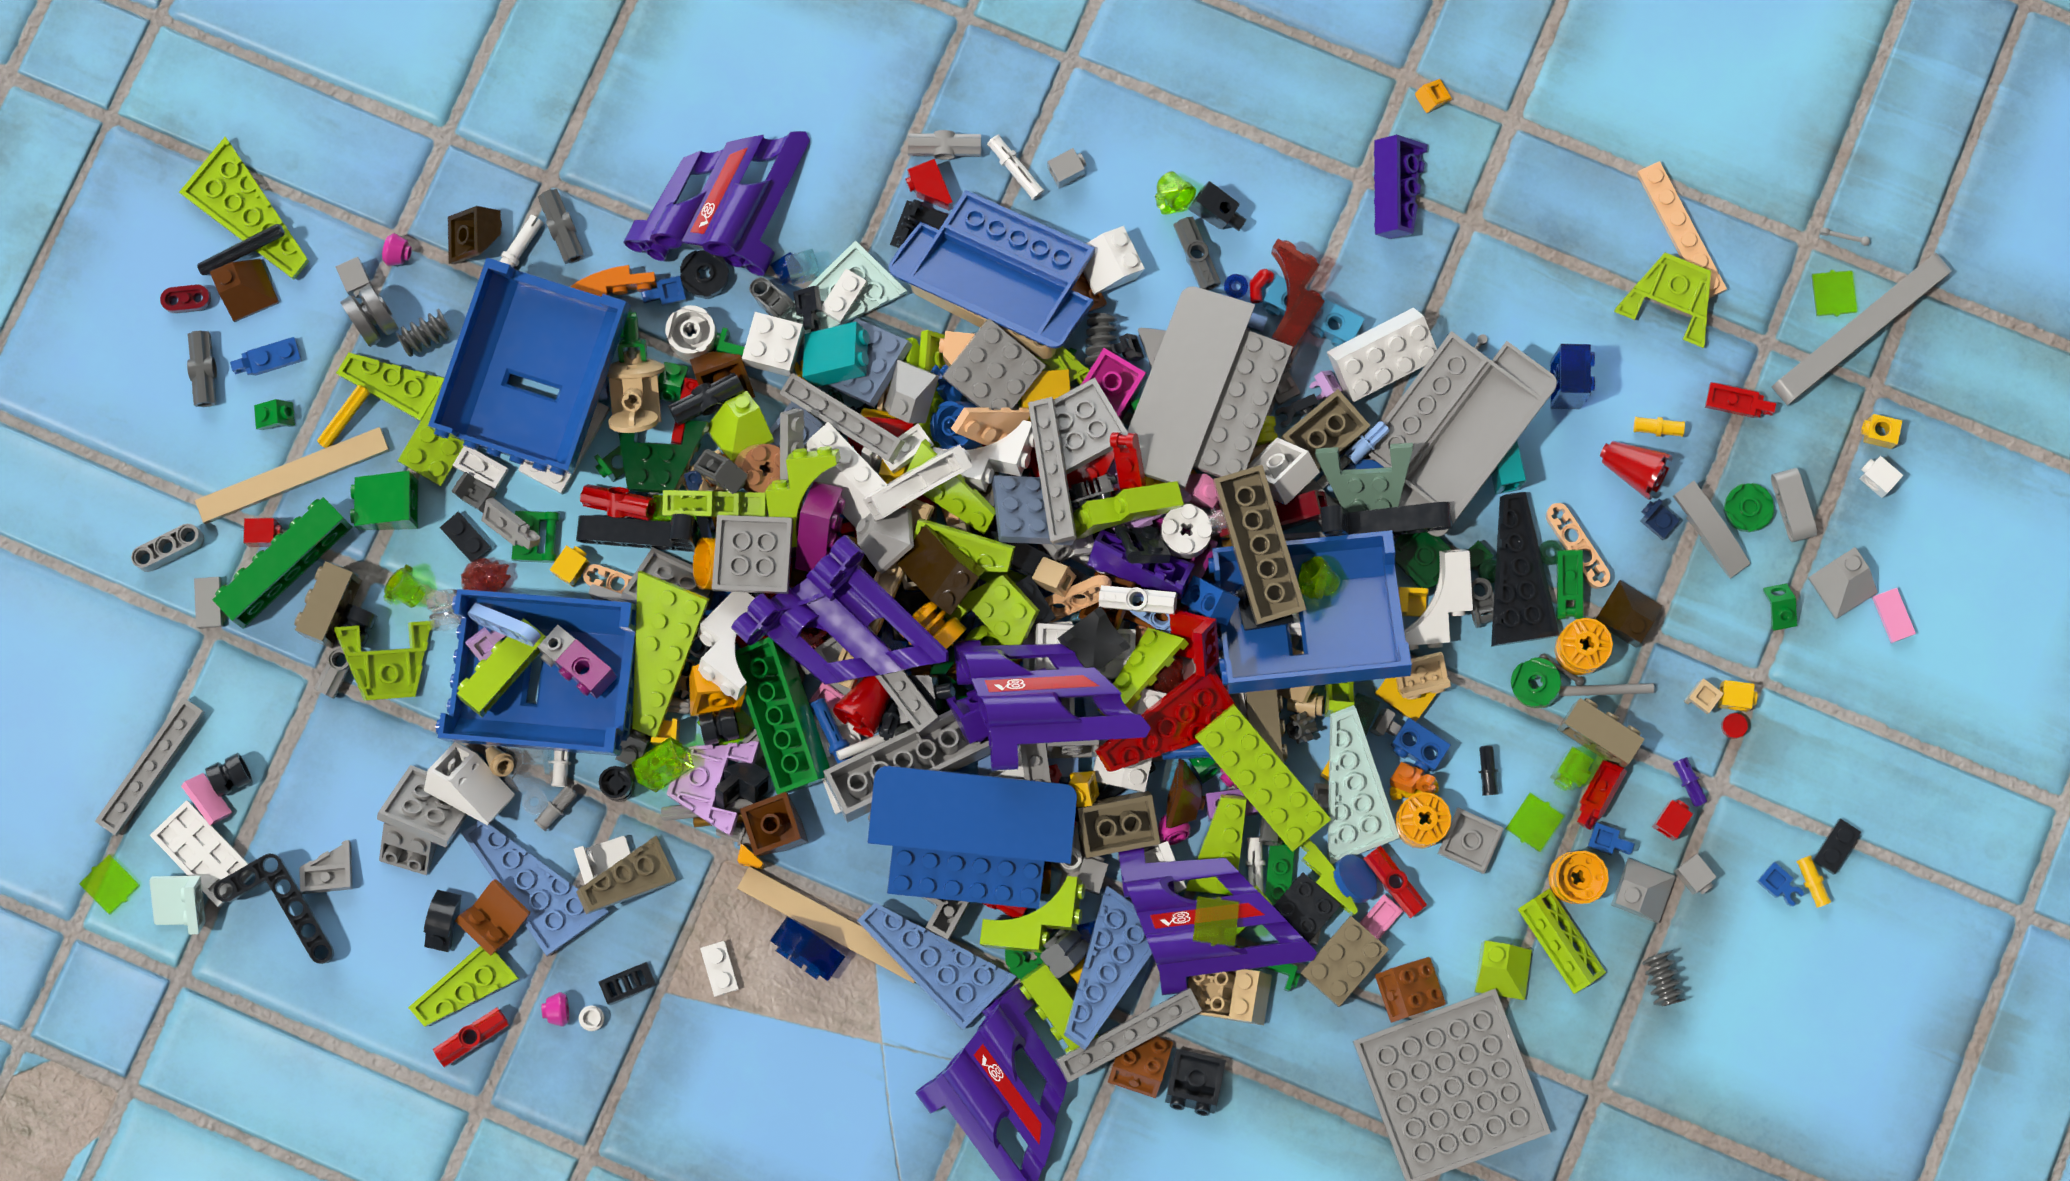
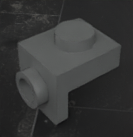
M467 472L463 473L452 489V493L482 513L484 512L486 500L494 498L497 494L492 488L478 481Z
M631 725L627 741H621L622 752L620 756H616V760L639 768L652 736L633 729V725Z

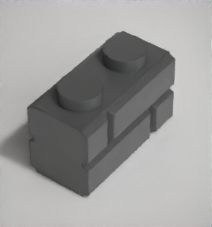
M709 449L702 453L693 468L710 483L731 494L742 489L748 475L730 459Z
M1060 929L1052 935L1051 939L1043 944L1046 949L1041 953L1040 958L1046 966H1050L1049 970L1056 978H1060L1073 969L1087 954L1089 944L1085 939H1081L1082 935L1078 930L1066 931Z

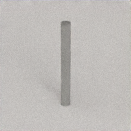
M1654 684L1562 686L1559 696L1654 693Z

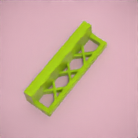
M1550 888L1518 908V911L1573 994L1590 985L1606 973ZM1544 897L1551 905V909H1548L1542 899ZM1558 921H1561L1563 923V925L1565 926V931L1561 929V927L1558 924ZM1573 942L1579 947V952L1573 947ZM1587 963L1591 965L1596 974H1591L1587 968Z

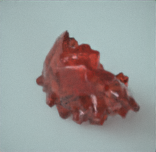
M487 558L474 560L472 563L467 564L461 574L462 589L498 592L511 578V575L506 574L509 565L506 563L499 564L497 560L491 561Z
M1174 655L1173 658L1175 660L1169 667L1164 666L1155 676L1157 680L1152 686L1149 685L1148 688L1168 694L1182 683L1185 673L1182 658L1179 655Z

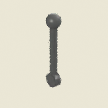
M1540 654L1538 657L1553 663L1559 672L1575 681L1577 686L1584 684L1582 677H1576L1551 661L1547 656Z

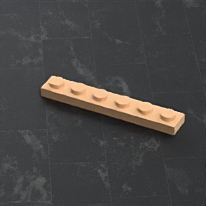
M1659 161L1638 171L1637 176L1680 258L1711 271L1709 299L1725 292L1727 288L1661 162Z

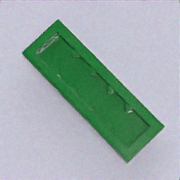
M1282 843L1280 846H1269L1265 896L1273 906L1292 885L1294 851L1292 852L1285 843Z

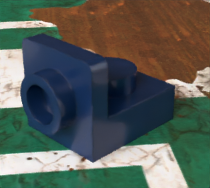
M1658 499L1655 504L1650 501L1641 511L1644 517L1640 522L1663 540L1680 520L1661 505L1663 501Z

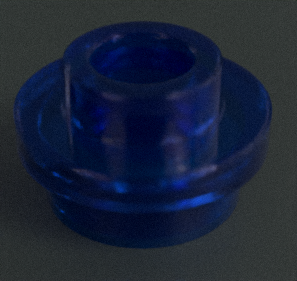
M1233 274L1226 278L1224 291L1229 297L1238 299L1247 293L1248 282L1245 277ZM1237 283L1240 285V289L1235 291L1231 288V285Z

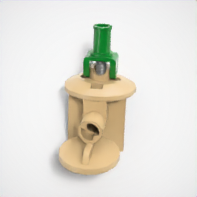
M627 316L623 327L624 339L618 345L619 361L610 365L607 377H609L612 416L608 420L609 427L621 433L642 432L655 427L658 422H661L658 375L665 370V366L661 362L647 358V342L639 338L637 316Z

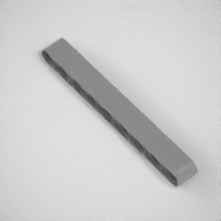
M1937 253L1933 254L1772 386V389L1788 406L1952 272L1950 267Z

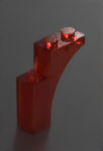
M1278 238L1272 247L1271 255L1279 264L1285 278L1287 306L1284 317L1272 335V339L1292 346L1290 354L1292 355L1322 310L1325 300L1322 299L1318 292L1306 289L1318 272L1320 264L1317 263L1316 258L1308 253H1301L1296 250V246L1287 240L1282 241Z

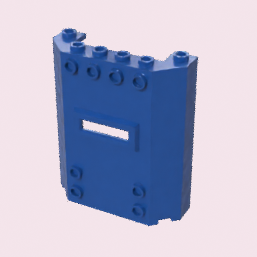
M486 258L428 426L435 430V435L446 439L451 436L463 441V446L477 450L479 446L487 449L486 453L500 458L501 454L510 456L509 461L523 465L524 461L533 464L532 468L542 472L550 469V472L564 476L565 473L573 475L631 306L626 301L605 294H602V297L515 270L510 264ZM510 374L559 389L557 398L552 399L507 384Z
M1392 530L1286 541L1306 607L1305 611L1299 612L1304 654L1293 655L1289 624L1244 631L1238 604L1228 625L1217 622V629L1220 628L1221 635L1217 636L1218 651L1223 652V658H1219L1220 674L1222 675V684L1227 685L1228 694L1411 676L1412 663L1409 643L1405 640L1395 571V547ZM1233 547L1212 548L1213 558H1208L1209 573H1214L1215 585L1236 596V589H1241L1244 583Z
M457 589V594L453 597L452 608L454 614L462 619L461 625L459 624L457 627L458 649H455L453 661L456 665L455 672L451 675L450 679L452 695L447 702V712L449 715L441 713L440 719L437 720L436 733L438 738L448 742L620 756L622 752L621 741H627L630 734L633 710L637 606L629 602ZM475 603H478L519 621L524 618L546 637L559 625L607 664L617 678L596 699L591 694L585 696L576 687L578 684L573 679L567 681L558 672L560 669L557 666L553 665L550 667L542 660L537 704L527 703L531 662L482 718L462 702L457 695L460 683L464 679L472 677L476 672L474 671L475 667L480 662L465 642L484 627L472 620L467 613ZM589 667L582 669L580 674H586L589 671Z

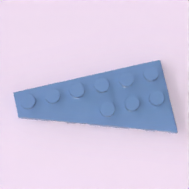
M478 821L461 833L493 880L497 879L530 911V915L524 921V924L546 956L554 953L610 913L603 908L586 915L576 893L578 888L490 824L487 826Z
M1106 886L1104 889L1064 1036L1084 1050L1152 954L1134 905L1109 886Z
M874 903L857 920L869 935L961 1030L1017 977L877 903Z

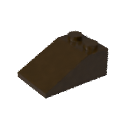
M925 524L913 540L914 547L899 559L897 565L933 603L951 615L983 575L985 569Z

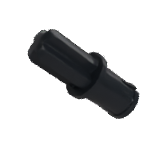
M893 699L889 702L887 712L882 716V726L879 731V736L883 737L885 741L894 737L896 728L901 724L898 705L894 706L895 701Z
M1490 745L1481 746L1479 748L1481 771H1478V773H1481L1482 796L1498 795L1496 774L1498 769H1495L1493 747Z

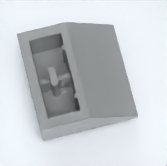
M384 823L379 861L427 875L437 844Z

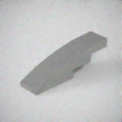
M1692 481L1673 496L1688 517L1686 519L1700 535V541L1730 579L1750 565L1749 560L1733 534L1695 481Z

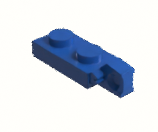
M291 337L248 350L241 354L242 358L231 361L230 364L235 374L247 372V375L254 374L257 376L302 362L296 338Z

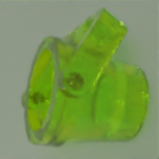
M1173 171L1167 172L1157 183V193L1155 194L1156 206L1160 208L1163 215L1185 211L1195 198L1196 188Z
M1315 556L1307 562H1303L1298 577L1300 591L1311 600L1322 599L1323 595H1331L1337 590L1341 581L1339 575L1321 556Z
M406 564L404 568L398 569L389 578L384 588L385 595L383 600L392 605L396 599L413 608L423 599L426 588L412 576L413 568Z

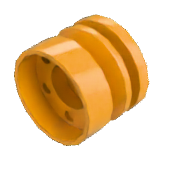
M702 537L695 546L693 575L697 587L702 590H712L716 538Z
M929 602L924 604L912 617L947 649L967 628L956 617L945 622L942 618L946 612L941 610L939 613H936L934 610L938 606L935 603Z
M1576 619L1567 625L1556 639L1554 652L1557 662L1562 668L1574 675L1583 676L1593 673L1611 655L1613 646L1611 633L1604 624L1595 619ZM1584 640L1588 641L1587 645L1589 648L1587 650L1582 649V642Z
M1421 792L1411 795L1400 805L1395 814V825L1403 843L1412 848L1425 849L1434 846L1446 836L1451 825V814L1448 805L1442 798L1433 793ZM1427 814L1429 816L1427 821L1430 824H1420L1421 818L1418 815L1423 816Z
M1587 851L1566 852L1557 857L1551 864L1548 873L1549 886L1553 894L1561 901L1570 904L1591 903L1599 899L1606 891L1609 881L1608 870L1603 860L1596 854ZM1579 872L1578 877L1581 881L1573 883L1574 878L1571 877V874Z

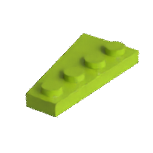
M479 946L408 1008L421 1024L427 1027L519 980V978L497 952L490 956Z

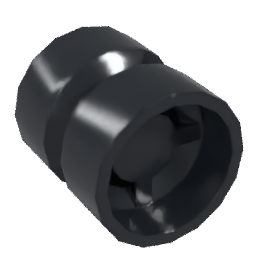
M347 604L342 615L344 622L339 623L337 627L359 626L361 648H364L369 637L367 630L373 628L378 616L355 605Z
M733 707L721 709L716 715L712 711L699 714L700 728L705 746L717 744L721 738L725 741L740 739Z
M239 753L225 758L224 764L217 762L205 769L210 784L219 797L232 792L234 786L240 788L252 782L250 771Z
M611 766L601 773L599 788L610 800L622 802L629 799L634 793L635 782L627 770L619 766Z

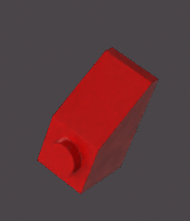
M935 159L907 169L908 178H905L910 192L915 191L917 198L946 210L953 209V201Z

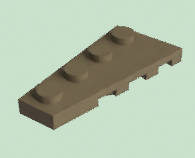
M654 836L625 858L579 888L576 893L587 915L673 884L676 878L657 836Z

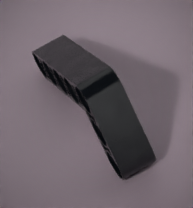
M1433 502L1358 512H1348L1343 506L1338 505L1320 508L1322 534L1326 537L1391 530L1393 536L1452 528L1450 502Z
M672 514L671 522L580 515L578 516L576 541L586 544L648 549L653 547L660 550L694 552L698 541L699 526L695 518L687 514Z
M978 531L977 533L979 536L999 541L998 531H988L985 534ZM1002 542L1015 546L1010 567L1026 576L1034 575L1043 557L1055 561L1053 557L1027 543ZM1056 560V562L1061 563V564H1063V565H1066V564L1062 563L1061 561ZM1068 566L1076 575L1071 586L1091 578ZM1082 594L1074 595V597L1077 599H1083L1086 597Z
M271 853L263 855L215 884V897L222 902H231L267 882L310 958L319 964L328 963L333 958V946L280 856ZM269 858H275L278 862V867L274 872H268L264 867L266 860ZM246 871H253L256 876L254 883L251 885L243 883L242 876ZM281 880H288L291 885L289 892L286 894H281L277 890V885ZM223 884H230L233 888V893L230 897L223 898L220 895V888ZM296 901L303 905V912L298 916L290 913V906ZM308 923L313 924L316 928V933L311 938L305 937L302 933L304 925ZM320 945L326 946L329 951L328 956L323 960L315 956V950Z

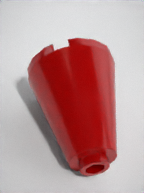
M1612 441L1610 445L1606 443L1600 453V457L1603 458L1602 463L1648 500L1653 498L1650 494L1652 491L1657 493L1668 473L1669 467L1665 466L1667 460L1672 462V455L1616 441Z
M876 676L865 677L835 704L833 713L845 725L847 722L853 725L854 728L852 730L871 738L879 729L882 716L886 711L891 696Z

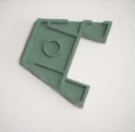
M1413 443L1390 444L1392 467L1341 470L1338 447L1316 449L1315 457L1340 505L1348 512L1399 506L1413 451Z

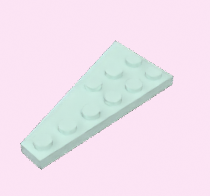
M857 241L848 247L808 286L819 287L822 306L845 269L850 270L867 281L866 286L842 323L837 322L821 311L816 313L821 323V330L846 324L907 294V290ZM795 306L793 308L790 307L780 316L781 319L803 324V317L796 315ZM809 329V330H804L805 332H804V335H803V339H802L801 345L804 344V336H805V334H806V333H810V332H811V329Z
M1354 705L1330 714L1328 816L1331 820L1328 822L1327 859L1331 864L1336 863L1345 855H1357L1400 838L1357 709Z

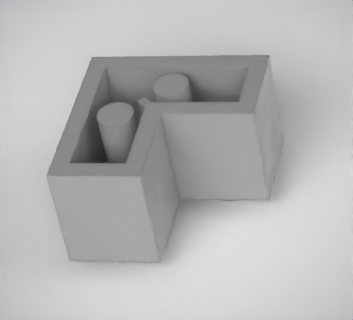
M921 897L937 906L926 929L949 941L970 902Z

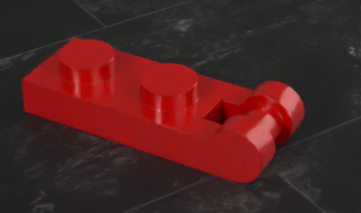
M1112 432L1110 435V446L1113 447L1120 492L1123 489L1147 486L1138 435L1136 433L1122 435L1118 432Z

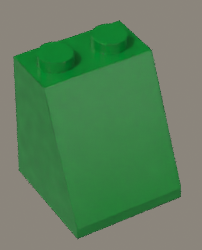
M410 471L355 477L354 484H351L350 488L351 499H354V509L350 511V520L358 530L418 529V480Z

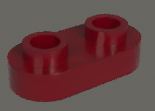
M199 284L169 287L160 296L162 307L170 313L204 310L211 302L210 292ZM197 296H203L200 302H195ZM178 298V303L171 305L172 299Z

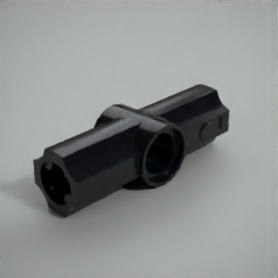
M732 373L712 384L703 383L697 386L690 395L668 407L675 422L680 426L701 414L704 416L713 414L721 408L723 403L742 394L744 389L737 375Z

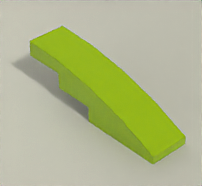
M663 490L662 515L767 517L766 493L736 492L731 494L721 491Z
M1307 839L1299 846L1307 852L1301 861L1320 876L1315 883L1340 903V907L1351 916H1354L1358 910L1352 897L1349 896L1347 898L1337 887L1333 873L1334 867L1310 839Z

